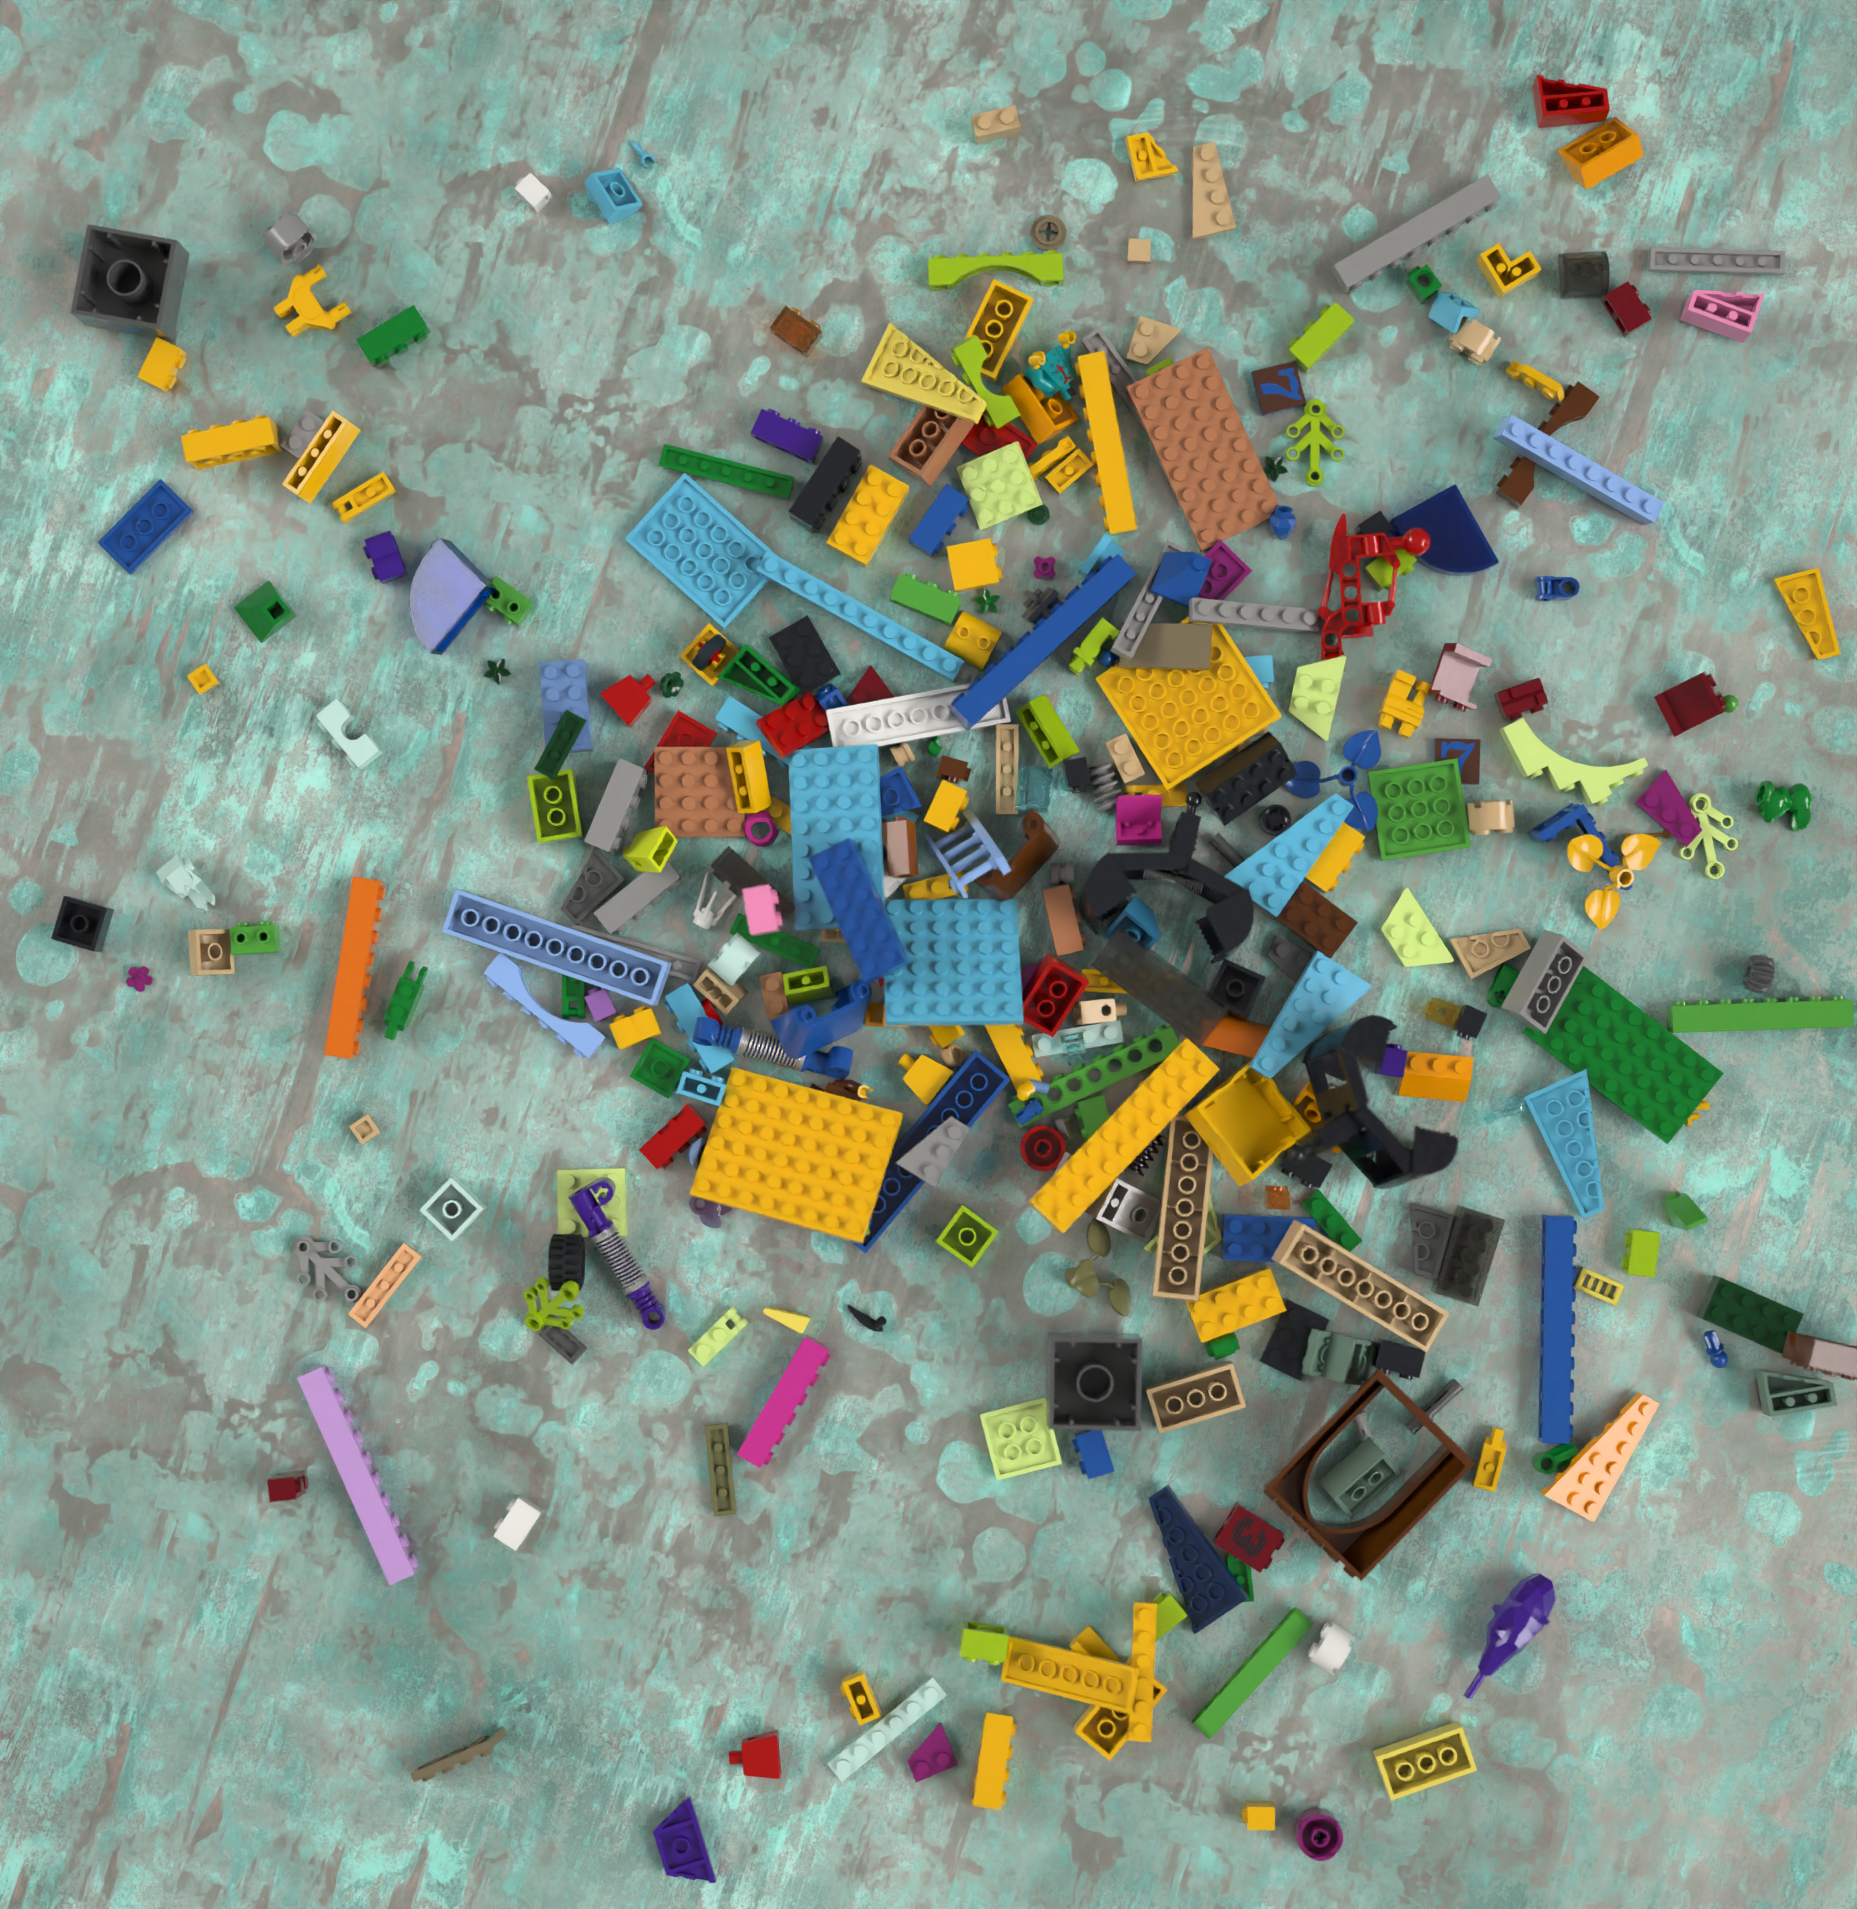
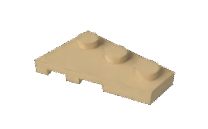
M1521 928L1449 940L1470 980L1531 949Z

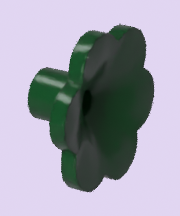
M676 671L672 674L667 673L660 681V690L663 691L665 698L676 697L679 694V689L684 684L681 674Z

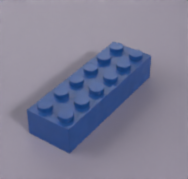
M847 838L809 857L808 859L863 981L872 983L911 964L855 840Z

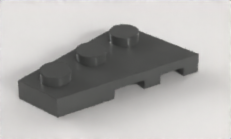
M596 847L561 907V910L575 925L581 923L626 881Z
M1276 936L1267 957L1296 984L1314 953Z
M1410 1202L1414 1275L1436 1281L1454 1215Z

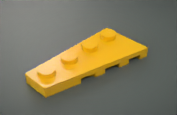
M1819 567L1773 579L1817 661L1841 655Z

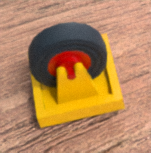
M709 623L679 657L713 687L720 680L717 676L740 650Z

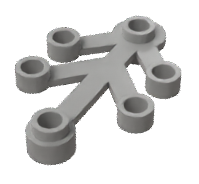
M306 1235L299 1236L294 1240L293 1252L299 1257L300 1274L296 1278L299 1285L306 1286L311 1282L312 1278L308 1273L309 1259L315 1264L316 1289L313 1292L314 1300L321 1302L328 1296L325 1289L326 1274L343 1291V1297L347 1302L355 1303L359 1301L363 1295L361 1287L356 1284L350 1285L332 1268L347 1267L348 1269H354L359 1264L358 1257L350 1255L341 1258H322L316 1252L329 1250L331 1253H338L343 1249V1244L340 1240L314 1242L311 1237ZM334 1242H337L339 1244V1249L337 1251L332 1249V1244ZM301 1243H305L307 1245L306 1251H302L300 1249ZM349 1258H353L355 1260L354 1266H350L348 1264ZM302 1275L307 1276L308 1281L306 1283L301 1282L300 1278ZM318 1290L324 1293L322 1299H319L316 1295ZM350 1290L355 1291L356 1296L354 1298L349 1297L348 1292Z

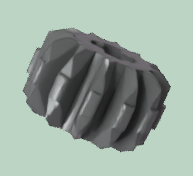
M1752 955L1749 958L1743 975L1745 989L1755 993H1763L1769 990L1775 973V963L1772 958L1765 955Z

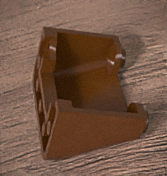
M1034 809L1022 821V828L1026 833L1024 837L1028 841L1007 862L1011 871L1003 875L1001 871L993 868L973 880L992 899L997 901L1012 899L1059 847V838Z

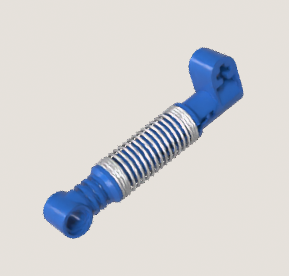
M708 1017L697 1018L692 1041L699 1045L713 1046L716 1043L717 1047L722 1045L721 1047L725 1048L727 1046V1049L735 1055H743L744 1057L759 1059V1061L763 1060V1062L767 1061V1063L782 1067L786 1066V1068L790 1067V1069L798 1070V1072L807 1070L844 1080L849 1075L854 1051L850 1048L833 1046L828 1053L816 1050L801 1058L791 1059L785 1054L777 1036L774 1038V1035L768 1034L767 1036L766 1033L763 1035V1032L759 1034V1031L755 1033V1030L751 1033V1029L741 1026L733 1027L732 1030L730 1026L725 1028L723 1024L720 1027L718 1021Z

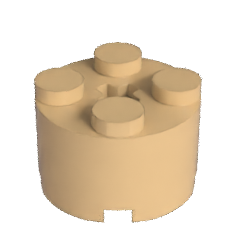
M1463 316L1457 334L1452 333L1448 340L1451 344L1449 349L1458 355L1461 352L1469 356L1468 361L1478 367L1482 363L1487 364L1499 345L1501 338L1495 339L1493 337L1495 332L1476 320H1472L1469 323L1466 321L1468 317Z
M1505 799L1506 801L1500 802L1499 800L1467 803L1469 830L1472 831V834L1487 835L1490 834V830H1495V832L1499 833L1513 832L1512 827H1515L1513 799Z

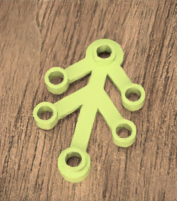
M1698 793L1690 798L1688 806L1695 819L1698 817L1702 831L1687 848L1682 847L1680 849L1679 856L1683 860L1691 859L1694 856V850L1700 841L1703 840L1707 865L1704 870L1705 875L1709 879H1719L1723 876L1725 868L1716 859L1712 837L1722 843L1727 851L1737 849L1738 841L1736 838L1729 837L1710 825L1708 816L1717 820L1722 829L1731 828L1734 820L1731 816L1724 815L1713 808L1711 800L1706 794ZM1697 801H1701L1703 803V807L1701 809L1696 807ZM1724 818L1729 820L1728 826L1723 825ZM1729 840L1734 842L1733 848L1728 847L1727 842ZM1685 849L1690 851L1689 857L1684 856L1683 851ZM1712 866H1714L1717 869L1715 875L1710 873V868Z

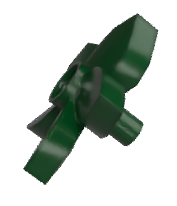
M1283 456L1276 458L1275 461L1271 457H1265L1268 466L1263 468L1265 474H1270L1273 482L1278 479L1279 474L1288 472L1284 466H1280L1283 462Z
M505 659L499 660L497 665L495 662L488 660V666L491 670H488L484 677H494L495 682L499 685L502 680L501 676L507 677L511 675L504 668Z

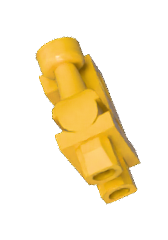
M1399 669L1395 671L1378 712V715H1380L1378 727L1390 730L1393 721L1401 724L1397 735L1408 739L1421 724L1424 715L1422 706L1426 695H1430L1427 693L1431 684L1418 680L1415 685L1417 694L1413 701H1410L1407 697L1417 677Z

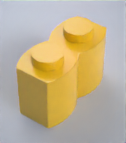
M642 1006L633 1010L634 1015L626 1017L623 1014L612 1019L614 1023L609 1024L619 1050L662 1034L652 1008L647 1009L646 1006Z

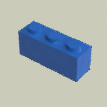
M946 484L909 537V543L929 557H932L934 553L938 554L945 544L942 542L945 536H951L956 529L957 524L955 522L958 517L963 518L969 510L970 506L967 505L969 498Z

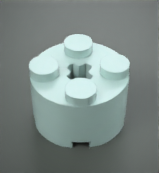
M736 933L721 948L718 956L714 957L708 964V967L732 987L761 953L739 933Z

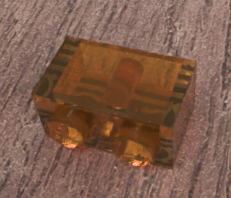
M785 306L770 326V331L808 358L823 337L820 330L821 326L813 320L808 322L802 318L803 314L796 308L792 307L790 309Z

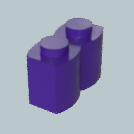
M390 530L365 539L366 546L363 549L367 559H372L374 567H371V571L375 580L379 579L384 584L408 575L395 537Z

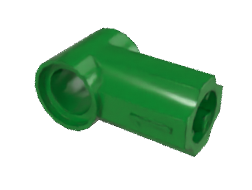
M1570 1440V1444H1560L1545 1452L1536 1453L1532 1458V1465L1538 1472L1547 1475L1552 1474L1556 1469L1571 1463L1570 1461L1579 1452L1573 1441ZM1547 1457L1549 1465L1542 1469L1540 1465L1541 1460Z

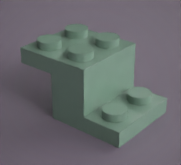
M1312 1329L1308 1338L1306 1356L1303 1359L1302 1373L1324 1377L1345 1384L1362 1385L1370 1377L1378 1342L1359 1339L1332 1331Z

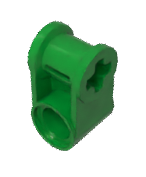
M1505 963L1500 966L1486 995V1001L1490 1006H1502L1520 974L1518 970ZM1500 992V997L1503 999L1496 1001L1497 997L1494 994Z

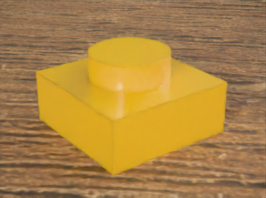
M206 663L187 675L199 695L204 694L219 684L216 676Z

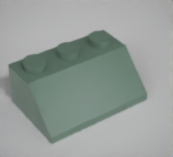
M1368 1437L1365 1441L1359 1443L1357 1448L1348 1456L1342 1458L1340 1463L1331 1471L1325 1473L1318 1482L1351 1518L1401 1473L1374 1441Z

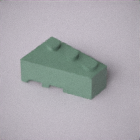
M1755 1369L1762 1412L1769 1417L1837 1406L1834 1384L1830 1381Z

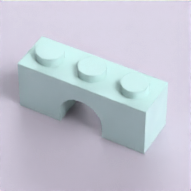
M335 699L316 715L319 719L318 726L324 733L329 731L333 736L332 743L339 751L343 749L347 753L346 760L353 768L357 766L363 770L383 753L366 733L356 740L348 739L346 727L354 717L340 700Z

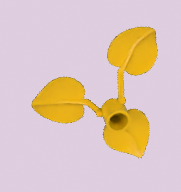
M1642 833L1626 837L1620 846V850L1624 855L1621 858L1624 867L1617 865L1613 868L1597 860L1603 853V845L1598 837L1584 834L1569 841L1567 857L1570 864L1576 870L1589 872L1593 868L1594 863L1609 871V878L1614 883L1605 886L1603 891L1599 889L1593 890L1585 900V912L1599 929L1603 930L1612 921L1620 906L1619 893L1610 889H1619L1620 886L1627 887L1631 885L1634 880L1631 869L1642 870L1650 864L1657 849L1662 844L1655 837Z

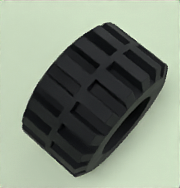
M553 1234L548 1254L550 1287L552 1291H559L565 1282L574 1281L578 1284L580 1291L585 1277L584 1239L581 1234Z

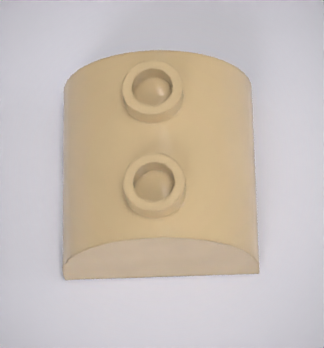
M230 929L188 931L190 976L235 974L234 955H231Z

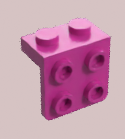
M1125 795L1116 798L1115 829L1117 846L1162 844L1161 795Z

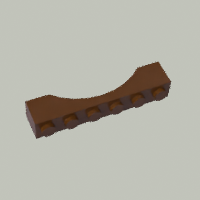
M1579 381L1574 386L1569 385L1564 391L1565 398L1561 404L1556 402L1550 410L1551 418L1548 422L1543 420L1537 429L1551 436L1559 428L1571 422L1582 420L1600 396ZM1517 456L1510 465L1511 473L1508 476L1504 474L1496 486L1499 489L1496 494L1518 509L1534 488L1536 463L1524 456L1521 458Z

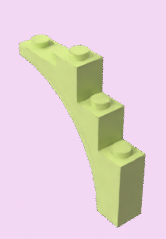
M1524 718L1499 730L1523 778L1530 775L1531 779L1543 774L1542 769L1544 768L1555 792L1562 789L1565 793L1575 788L1574 783L1576 782L1587 805L1594 803L1597 807L1607 802V796L1612 794L1609 785L1611 788H1615L1624 783L1623 778L1629 775L1631 778H1634L1644 773L1643 768L1648 766L1645 757L1629 764L1612 767H1597L1575 763L1545 746L1534 735Z

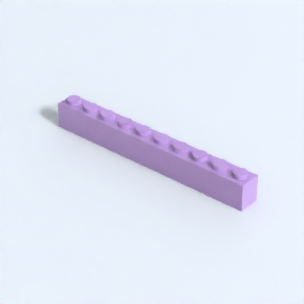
M324 1365L298 1377V1382L389 1586L414 1575L418 1571L417 1567L419 1566L417 1558L414 1554L411 1555L407 1547L409 1546V1540L406 1534H402L398 1527L400 1521L395 1512L392 1513L390 1509L391 1501L387 1492L383 1493L380 1484H382L380 1475L377 1471H373L371 1455L368 1451L364 1450L361 1444L363 1442L362 1435L359 1430H355L352 1424L354 1418L349 1409L346 1410L343 1401H345L341 1389H337L334 1381L336 1378L331 1368H327V1365Z

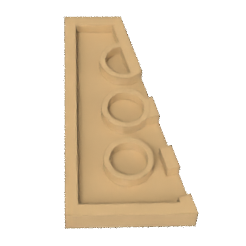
M1215 142L1194 146L1192 149V240L1236 229Z

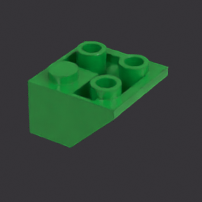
M269 580L234 607L261 643L297 616Z

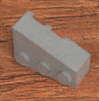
M950 1116L896 1161V1163L935 1187L971 1128Z

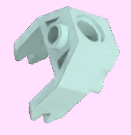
M176 854L156 872L161 883L183 899L189 896L198 909L208 911L207 902L213 906L215 905L214 894L195 872L194 869L196 867L188 858L183 860Z

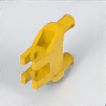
M320 264L304 275L302 273L295 275L288 298L273 308L281 320L294 311L298 312L300 316L285 326L293 338L308 328L333 330L336 326L335 323L352 313L344 301L328 312L324 311L310 289H312V285L327 277Z

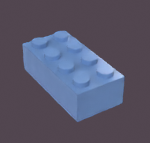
M585 659L539 662L545 748L567 709L587 720L570 753L594 751L587 662Z

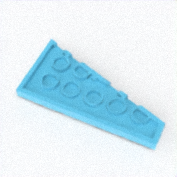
M1586 1068L1524 1096L1583 1219L1604 1211Z

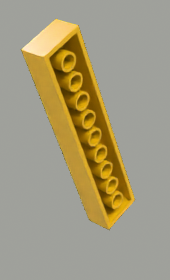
M1188 1038L1184 1039L1027 1203L1059 1234L1064 1233L1220 1069Z

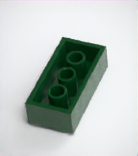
M1714 1275L1696 1317L1782 1354L1788 1331H1797L1804 1314Z

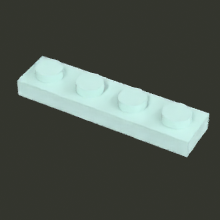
M1120 1020L1059 1030L1053 1038L1045 1033L1031 1035L1035 1057L1124 1042Z

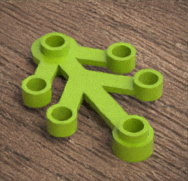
M1319 399L1308 401L1304 407L1305 415L1295 424L1288 426L1286 430L1287 437L1295 439L1299 436L1300 430L1311 421L1310 432L1294 447H1290L1286 451V458L1289 461H1296L1300 453L1310 444V470L1305 475V482L1310 487L1319 486L1324 478L1323 472L1319 469L1320 445L1330 454L1334 462H1340L1345 455L1342 448L1335 447L1320 431L1321 422L1331 432L1333 439L1340 440L1345 434V429L1341 425H1336L1326 415V405ZM1317 406L1320 412L1317 414L1313 413L1312 407ZM1289 429H1296L1297 434L1291 435ZM1334 430H1341V436H1336ZM1289 451H1295L1297 456L1295 458L1290 457ZM1339 451L1341 458H1335L1333 453ZM1311 474H1318L1319 479L1313 480Z
M538 1277L534 1287H527L523 1293V1298L526 1300L529 1310L525 1315V1325L533 1331H539L545 1325L561 1327L565 1330L570 1329L574 1322L573 1319L580 1320L585 1313V1309L577 1304L573 1305L572 1309L558 1306L564 1301H575L579 1294L578 1284L574 1281L565 1282L559 1290V1294L550 1301L547 1292L550 1285L549 1280L545 1277ZM538 1295L542 1306L540 1310H538L535 1301ZM550 1314V1315H557V1316H561V1317H560V1319H558V1318L547 1317V1316Z

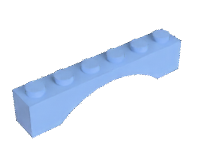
M500 952L484 971V974L488 976L486 981L495 988L498 985L505 990L503 994L512 1002L515 1000L519 1001L522 1004L520 1008L530 1016L535 1014L540 1018L538 1021L540 1025L547 1030L552 1028L556 1031V1037L564 1044H567V1042L575 1047L573 1051L581 1058L585 1056L591 1058L607 1039V1036L591 1023L567 1021L544 1009L528 990L521 966L506 954Z

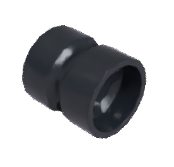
M1270 805L1260 814L1259 827L1267 835H1279L1289 827L1291 822L1290 813L1282 805Z

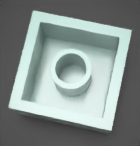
M454 1176L431 1197L420 1211L451 1241H455L487 1206Z

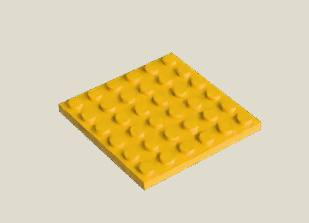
M1188 617V618H1186L1185 620H1183L1182 622H1180L1179 624H1207V623L1189 622V617ZM1212 624L1210 670L1120 668L1118 663L1095 678L1168 791L1282 718L1277 707L1223 625Z

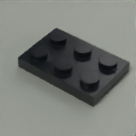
M808 615L769 637L795 685L801 689L799 691L801 696L841 675Z
M1288 1300L1285 1305L1286 1311L1281 1313L1259 1361L1301 1381L1304 1375L1302 1373L1303 1359L1306 1356L1309 1335L1312 1329L1325 1330L1329 1319Z

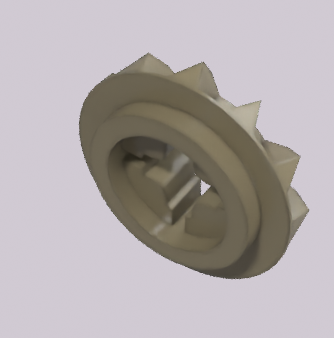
M1054 215L1039 217L1031 227L1032 242H1034L1038 249L1041 248L1046 251L1056 250L1064 243L1066 238L1064 223ZM1048 225H1050L1051 232L1055 233V235H1051L1049 242L1046 239V235L1042 234V232H1046Z

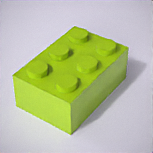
M560 770L555 780L543 774L527 776L537 843L547 844L584 838L585 833L574 770Z

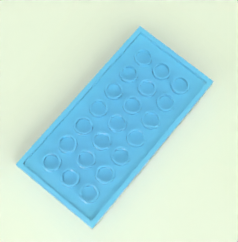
M877 744L795 750L792 754L788 755L796 931L840 928L808 858L847 838L855 840L885 905L879 752Z

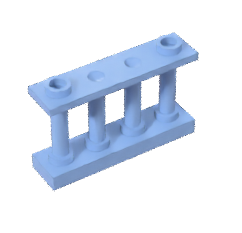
M971 808L963 812L967 820L964 822V825L934 843L929 834L924 836L928 842L925 847L931 857L936 855L952 879L949 881L955 893L960 891L964 899L968 895L963 886L989 870L999 868L1003 875L1011 871L1003 854ZM967 833L972 834L971 838L943 855L939 851ZM981 845L980 849L954 865L949 866L947 863L973 846ZM984 856L986 858L989 857L988 861L962 877L957 878L955 875Z

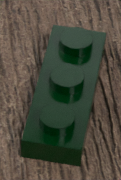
M566 709L534 770L555 780L587 720Z

